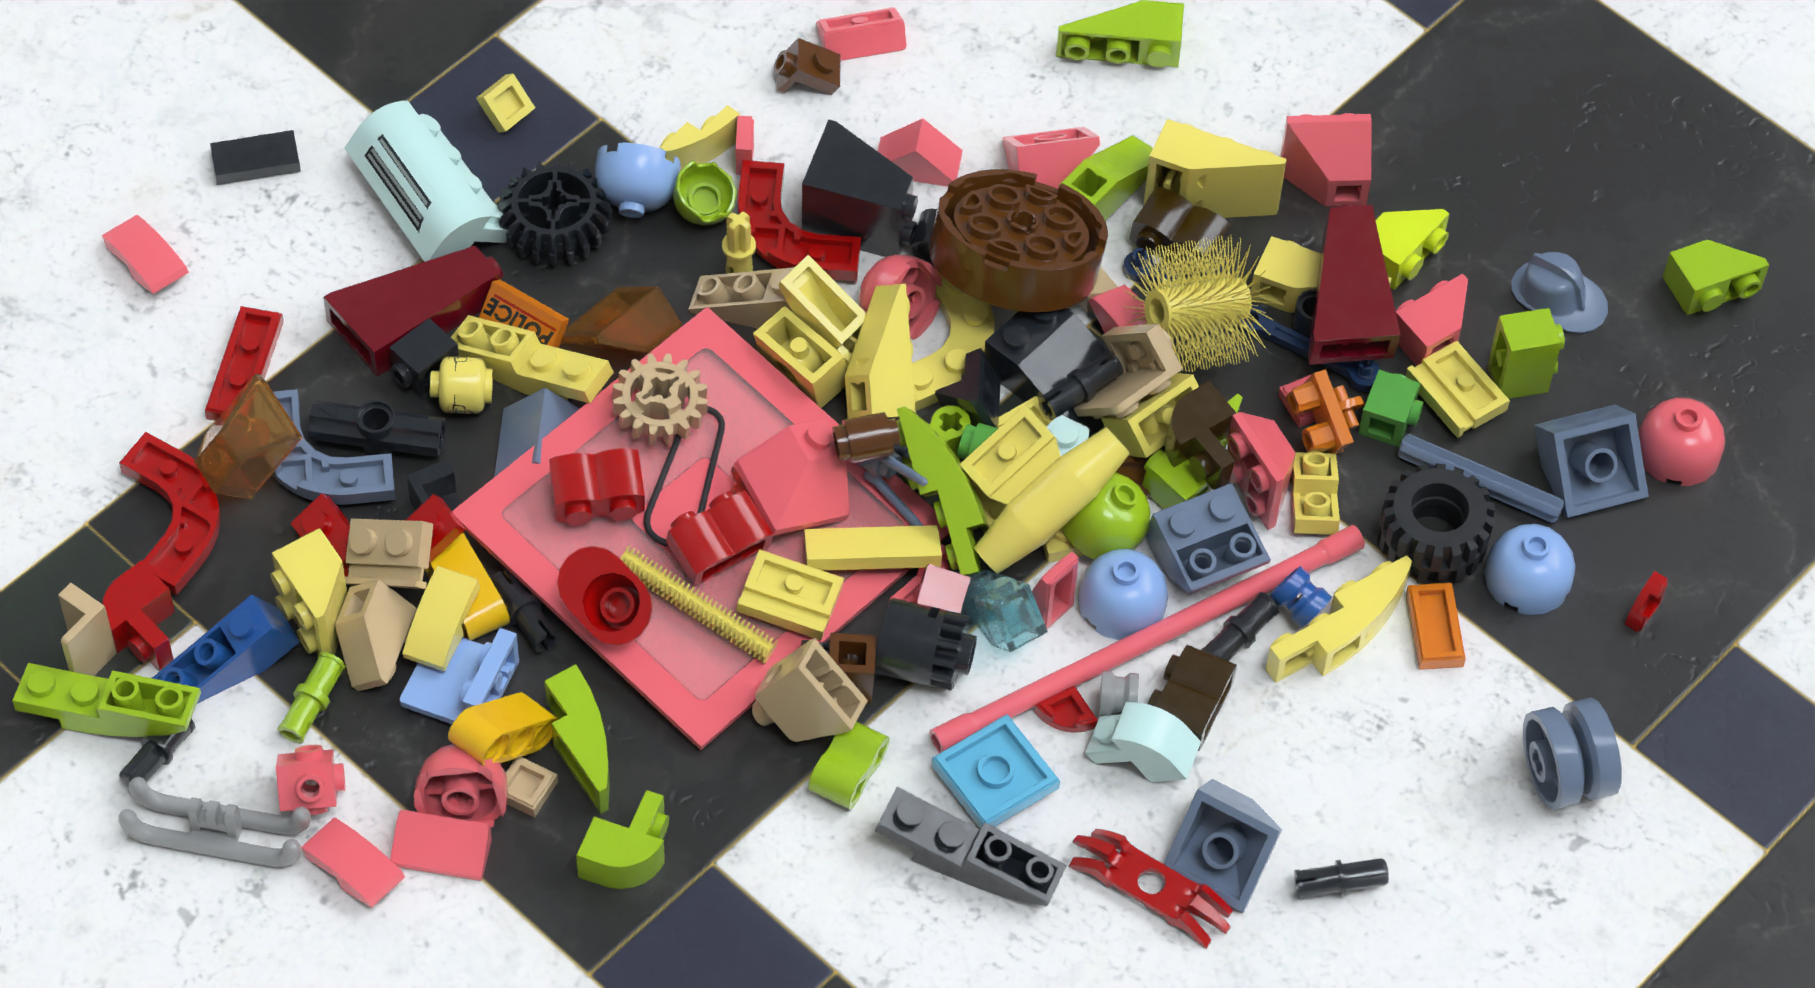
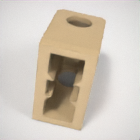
M814 638L768 670L755 693L756 701L753 703L752 712L755 720L760 725L767 726L776 723L790 740L799 742L851 731L868 700Z

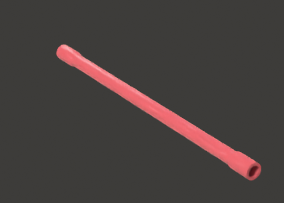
M1350 525L1284 561L971 713H963L931 729L929 733L936 750L941 753L1006 714L1013 718L1055 694L1101 675L1102 671H1109L1252 601L1259 592L1267 594L1273 591L1300 565L1310 573L1324 565H1331L1364 549V538L1355 525Z

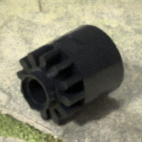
M891 598L879 636L875 657V674L952 691L959 674L969 675L975 654L977 636L967 634L970 615Z

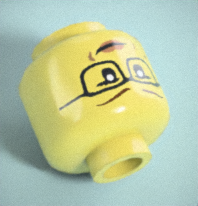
M445 357L440 364V370L431 371L430 397L439 398V406L443 412L478 414L484 409L485 403H492L493 369H486V364L481 358Z

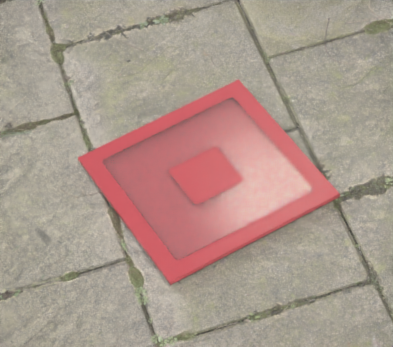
M708 307L649 353L654 355L657 362H663L666 353L671 354L672 364L677 365L683 359L687 360L688 373L699 370L701 372L700 383L707 384V406L718 410L724 418L725 431L705 511L710 509L709 504L714 498L727 491H732L733 494L746 490L752 499L734 463L738 458L789 425L824 418L827 419L831 428L839 425ZM648 354L639 361L642 365L647 364ZM617 378L597 394L591 403H586L542 439L540 464L532 463L533 446L452 512L477 542L697 748L702 750L753 706V703L756 701L755 693L768 670L801 647V640H811L814 638L736 612L738 600L741 598L757 555L731 566L724 572L701 584L695 585L693 593L699 589L698 596L704 592L703 599L707 595L709 596L707 602L713 598L712 605H714L718 601L717 608L721 604L723 605L721 611L725 607H727L726 614L730 610L732 611L730 617L736 613L735 620L739 616H741L740 623L744 619L746 620L744 626L750 622L749 629L753 625H755L754 632L758 628L760 629L758 635L764 631L763 638L767 634H769L768 641L772 637L774 638L772 644L778 640L775 650L765 664L762 663L763 660L759 661L758 658L748 654L749 652H745L744 649L734 645L735 643L725 639L726 636L722 637L721 634L711 630L712 628H708L707 625L697 621L698 619L688 615L689 613H685L684 610L674 606L675 604L666 601V598L657 595V592H653L652 589L647 588L651 595L653 608L650 623L642 635L627 644L616 646L601 642L566 607L559 595L557 584L560 567L570 554L579 548L590 546L608 549L619 558L625 553L627 547L631 546L630 552L633 548H636L634 554L640 551L639 558L642 554H645L643 560L649 557L648 563H650L653 559V567L658 563L657 569L661 565L663 566L662 573L667 568L666 575L671 571V578L675 574L677 575L675 581L680 577V584L685 580L684 587L689 583V590L693 587L669 546H663L655 542L647 534L644 527L645 511L672 445H667L663 437H657L654 445H649L648 435L642 434L636 440L632 438L633 426L620 428V415H615L612 411L613 384L618 383L619 378ZM637 388L631 395L632 402L635 401L636 394L639 392ZM688 397L684 398V404L681 405L683 411L689 404ZM706 413V415H702L701 427L699 429L690 427L689 438L686 440L681 439L651 514L650 524L653 531L666 540L668 531L672 528L670 525L677 517L689 511H693L695 515L698 512L719 425L717 419L712 414ZM618 448L638 449L645 493L644 512L636 514L631 519L621 521L614 520L611 517L599 516L583 525H570L567 522L556 521L550 480V458L571 453L596 454ZM846 460L849 517L847 520L806 529L911 525L875 485L863 478L866 470L857 463L851 464L850 460ZM894 475L889 479L883 476L882 479L924 526L938 525L940 544L950 536L947 526L940 527L935 509L898 476ZM804 529L774 535L770 546L763 551L806 565ZM912 568L825 571L844 578V583L830 621L824 631L822 641L816 640L819 643L828 642L830 640V633H838Z

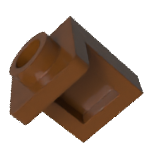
M797 38L786 51H781L775 60L774 72L777 74L776 90L785 93L795 82H799L832 95L840 87L841 54Z

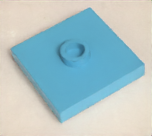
M1008 714L932 758L931 766L979 828H981L984 822L993 827L999 825L1058 790L1060 786L1058 777Z

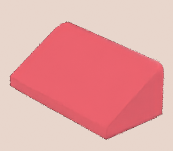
M894 7L816 21L822 47L841 54L840 61L901 51L906 49L907 46L904 20Z
M400 810L397 817L390 860L400 868L482 881L492 842L491 828L486 823Z

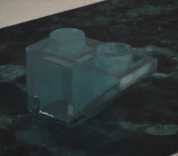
M989 570L970 576L971 579L962 606L992 646L1012 652L1048 633L1029 584Z

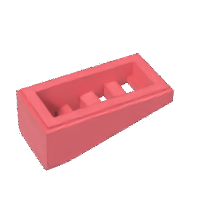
M1071 552L1064 556L1046 572L1021 606V614L1042 631L1047 630L1074 605L1078 570V556Z

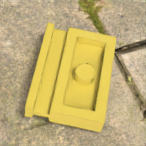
M1458 341L1424 358L1418 366L1414 367L1412 365L1407 368L1406 377L1420 382L1418 393L1457 438L1463 436L1464 431L1469 428L1475 429L1508 410L1510 400Z
M759 549L741 598L738 600L736 612L822 641L824 631L843 588L844 578Z

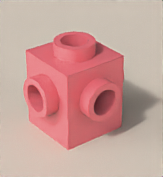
M304 745L295 748V753L277 755L276 775L280 811H291L298 807H305L310 811L311 815H317L327 812L329 810L328 807H336L338 791H345L346 786L344 764H335L334 749L323 750L321 745Z

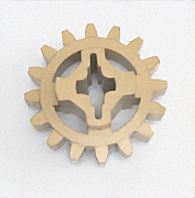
M652 353L648 354L647 364L644 365L638 360L633 359L631 361V372L621 369L618 383L613 384L612 411L613 414L620 415V428L633 426L632 438L636 440L642 434L648 435L649 445H654L657 437H663L667 445H672L674 434H678L685 440L689 438L690 427L699 429L701 427L702 415L707 413V384L700 383L701 372L694 370L688 373L687 360L683 359L677 365L672 364L671 354L667 353L663 358V362H657ZM637 388L639 392L636 394L635 401L632 402L631 395ZM688 397L689 404L683 411L681 406L684 404V398Z

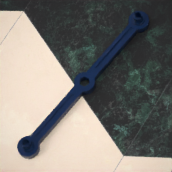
M1137 248L1129 253L1123 263L1125 276L1128 275L1134 282H1142L1139 277L1140 275L1145 282V279L1140 274L1142 272L1146 276L1145 268L1149 280L1153 282L1147 269L1148 266L1151 272L1148 264L1147 250H1144L1143 253V248ZM1149 255L1150 263L1155 268L1152 256ZM1134 267H1135V268L1137 267V268L1139 269V271H1138L1139 275L1137 274V272H1136V270L1134 269ZM1153 273L1154 280H1155V282H1156V284H1157V286H1158V280H1157L1156 276H1155L1154 273ZM1251 306L1252 308L1265 312L1264 309H1262L1259 306ZM1252 309L1250 310V314L1264 327L1263 329L1258 324L1251 323L1258 336H1262L1307 358L1310 338ZM1246 322V324L1249 326V328H1250V329L1252 330V332L1255 334V332H1254V330L1252 329V327L1250 326V324H1249L1248 322ZM1238 324V330H1239V332H1240L1241 335H1242L1241 328H1240V326H1239V324ZM1242 327L1246 337L1249 338L1247 330L1244 327ZM1374 360L1320 364L1347 377L1351 386L1362 392L1371 391L1377 373L1381 370Z

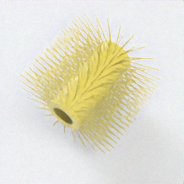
M1229 237L1228 258L1225 252V240L1224 259H1222L1221 246L1218 255L1217 238L1216 247L1213 239V248L1210 241V249L1209 245L1207 251L1205 247L1203 256L1201 239V249L1198 241V249L1195 243V251L1193 247L1192 253L1191 249L1190 253L1187 249V241L1186 251L1183 243V251L1180 245V253L1178 249L1177 255L1176 251L1175 255L1172 251V244L1171 253L1169 246L1168 253L1165 247L1164 260L1161 254L1159 258L1161 268L1157 260V248L1155 255L1157 269L1156 266L1152 269L1148 254V264L1151 272L1148 266L1147 269L1153 282L1149 280L1145 268L1146 276L1142 275L1152 291H1149L1140 275L1139 277L1147 291L1132 281L1146 296L1145 301L1138 297L1134 298L1144 302L1145 304H1139L1144 305V308L1127 307L1145 310V312L1132 313H1145V316L1133 321L1146 317L1144 320H1147V323L1144 325L1159 324L1168 333L1172 342L1175 337L1176 347L1173 343L1172 349L1177 354L1176 357H1178L1179 362V353L1181 354V366L1183 368L1184 364L1185 370L1186 361L1189 370V360L1190 363L1192 360L1195 370L1196 359L1194 350L1197 354V368L1198 361L1201 367V359L1203 363L1204 358L1207 367V352L1210 368L1211 356L1209 354V347L1212 352V366L1213 359L1215 362L1217 357L1218 361V355H1220L1221 359V354L1224 358L1225 366L1226 354L1224 343L1227 350V363L1229 356L1228 346L1230 348V356L1232 355L1233 359V349L1236 358L1237 350L1234 340L1238 347V356L1240 352L1239 341L1243 351L1242 339L1247 353L1245 338L1250 348L1251 345L1242 327L1247 330L1252 345L1253 342L1249 334L1252 330L1244 321L1245 318L1255 334L1253 332L1251 334L1257 340L1259 336L1248 318L1264 329L1250 314L1251 309L1264 315L1261 313L1263 311L1252 308L1251 306L1259 305H1252L1251 302H1270L1251 300V298L1264 297H1251V294L1263 289L1251 293L1250 291L1252 290H1249V287L1254 285V282L1262 274L1247 286L1246 280L1255 266L1254 263L1250 271L1242 279L1248 253L1246 252L1239 265L1241 238L1238 265L1235 273L1236 254L1233 264L1232 238L1230 259ZM1214 247H1215V250H1216V253H1217V257H1215V254H1214ZM1211 248H1212V251H1213V261H1212L1211 254H1210V253H1211ZM1199 249L1202 254V259H1200ZM1181 251H1182V255H1183V262H1182V260H1181V258H1180V257H1181ZM1184 251L1187 256V261H1185ZM1169 253L1172 259V266L1169 260ZM1166 254L1168 257V264L1165 260ZM1244 260H1245L1244 267H1243V270H1242V273H1241V277L1239 278L1238 275H1239V273H1240V270H1241V268H1242L1243 262H1244ZM1220 263H1221V266H1222V273H1220V270H1219V269H1220ZM1231 264H1232V275L1230 274ZM1158 266H1159V269H1160L1161 274H1162L1161 276L1159 275L1160 273L1158 272ZM1153 273H1154V275L1156 276V278H1157V280H1158V286H1157V284H1156V282H1155V280H1154ZM1238 324H1239V326H1240V328H1241L1242 335H1241V333H1240L1239 330H1238ZM1183 351L1185 352L1186 357L1185 363L1183 360Z

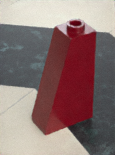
M1344 204L1339 207H1331L1323 234L1307 356L1308 363L1310 365L1394 358L1401 334L1372 204L1358 206L1355 204Z
M472 246L332 291L323 296L326 319L330 326L378 377L392 367L389 347L428 318L445 333H448L461 325L468 315L475 316L480 313L492 282L501 280L504 277L503 272L493 257L489 256L486 258L476 246Z

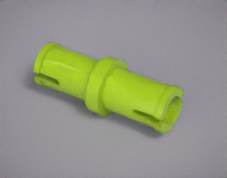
M321 652L319 654L318 660L306 681L298 684L293 692L295 700L282 723L277 727L280 735L289 741L298 744L303 743L318 713L325 711L330 703L328 695L341 672L346 668V665H343L344 662L331 653Z

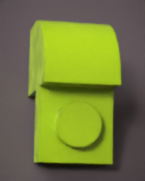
M646 790L629 828L594 817L576 855L578 878L615 889L636 887L652 879L665 863L663 838L668 828L669 816L665 815L664 796Z

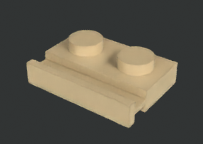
M351 519L346 563L350 564L348 577H345L346 584L356 586L380 579L392 588L426 589L427 582H423L424 569L429 567L433 524L424 521Z

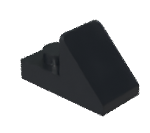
M982 348L966 353L965 372L961 374V380L936 390L935 396L942 407L951 405L964 409L970 417V425L977 427L978 423L998 428L1001 379Z

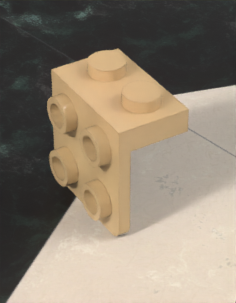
M1159 324L1113 327L1102 335L1109 351L1113 353V357L1116 355L1121 362L1124 373L1096 391L1093 399L1087 403L1081 401L1073 409L1077 416H1093L1094 419H1099L1106 415H1115L1116 418H1122L1134 412L1139 407L1137 401L1147 394L1154 395L1170 386L1171 381L1169 378L1183 368L1172 349L1173 342L1168 333Z

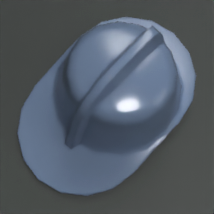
M1560 252L1534 253L1530 261L1516 270L1512 278V293L1516 300L1531 311L1550 308L1555 324H1560L1566 332L1582 334L1594 331L1603 324L1608 314V301L1603 291L1593 281L1582 275L1577 262L1567 254Z

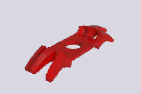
M1095 829L1091 833V837L1077 835L1073 840L1074 844L1093 853L1103 861L1086 857H1073L1069 864L1070 868L1093 875L1106 887L1109 888L1112 885L1167 918L1168 924L1186 931L1203 948H1208L1211 944V938L1189 913L1205 920L1225 934L1230 930L1231 926L1221 915L1229 918L1233 910L1214 890L1205 883L1198 884L1139 850L1129 843L1126 836L1104 829ZM1105 863H1107L1110 866L1108 869L1106 868ZM1147 872L1157 873L1164 879L1165 887L1162 891L1155 894L1146 893L1138 885L1139 877Z

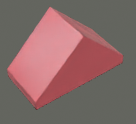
M924 118L882 136L878 146L879 153L910 174L915 182L948 187L953 180L958 178L963 150Z

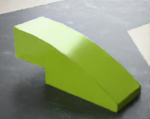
M575 664L544 681L546 704L559 719L552 723L553 744L599 813L602 814L609 809L610 790L606 735L600 711L591 689Z

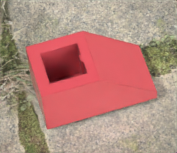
M1464 274L1457 276L1449 282L1447 280L1439 282L1428 294L1415 301L1410 299L1396 310L1401 334L1398 346L1416 366L1421 364L1424 358L1459 340L1468 278Z

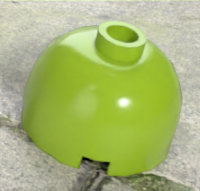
M1115 472L1100 493L1064 525L1062 529L1071 544L1085 556L1092 559L1112 550H1136L1149 530L1151 509L1147 496L1140 486L1129 477Z

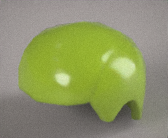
M693 160L688 162L677 174L672 196L676 210L684 219L693 224L713 225L723 222L735 208L737 190L732 177L722 168L718 167L715 162L696 163Z

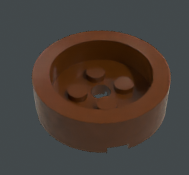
M1009 169L976 171L953 180L948 185L947 192L940 197L929 242V253L938 272L950 284L979 301L1000 308L1024 312L1061 310L1084 300L1096 285L1108 239V228L1104 217L1096 206L1078 191L1063 183L1057 189L1037 182L1038 174Z

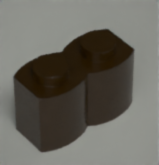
M1156 187L1133 221L1129 239L1137 248H1143V253L1144 250L1148 249L1149 255L1151 253L1156 255L1157 248L1158 256L1160 257L1161 254V257H1164L1165 247L1168 253L1169 246L1171 253V244L1174 255L1175 251L1177 255L1178 249L1180 253V245L1183 251V243L1186 251L1187 241V249L1189 253L1191 249L1192 253L1193 247L1195 251V243L1198 249V241L1201 249L1202 239V248L1205 252V247L1207 251L1208 245L1210 249V241L1213 248V239L1216 247L1217 238V251L1219 254L1220 246L1222 249L1225 240L1227 241L1231 224L1222 216L1209 209L1193 206L1187 199L1176 192ZM1214 247V254H1215V257H1217V253H1216V250H1215V247ZM1211 248V253H1210V254H1211V258H1212V261H1213V251H1212V248ZM1199 249L1200 259H1202V254ZM1181 251V257H1180V258H1181V260H1182V262H1183V255H1182V251ZM1184 251L1185 261H1187V256ZM1169 253V260L1172 263V259Z
M1186 645L1180 657L1175 654L1171 656L1163 675V679L1168 682L1162 691L1158 689L1153 691L1148 705L1165 710L1181 720L1201 741L1198 749L1200 751L1231 690L1237 664Z

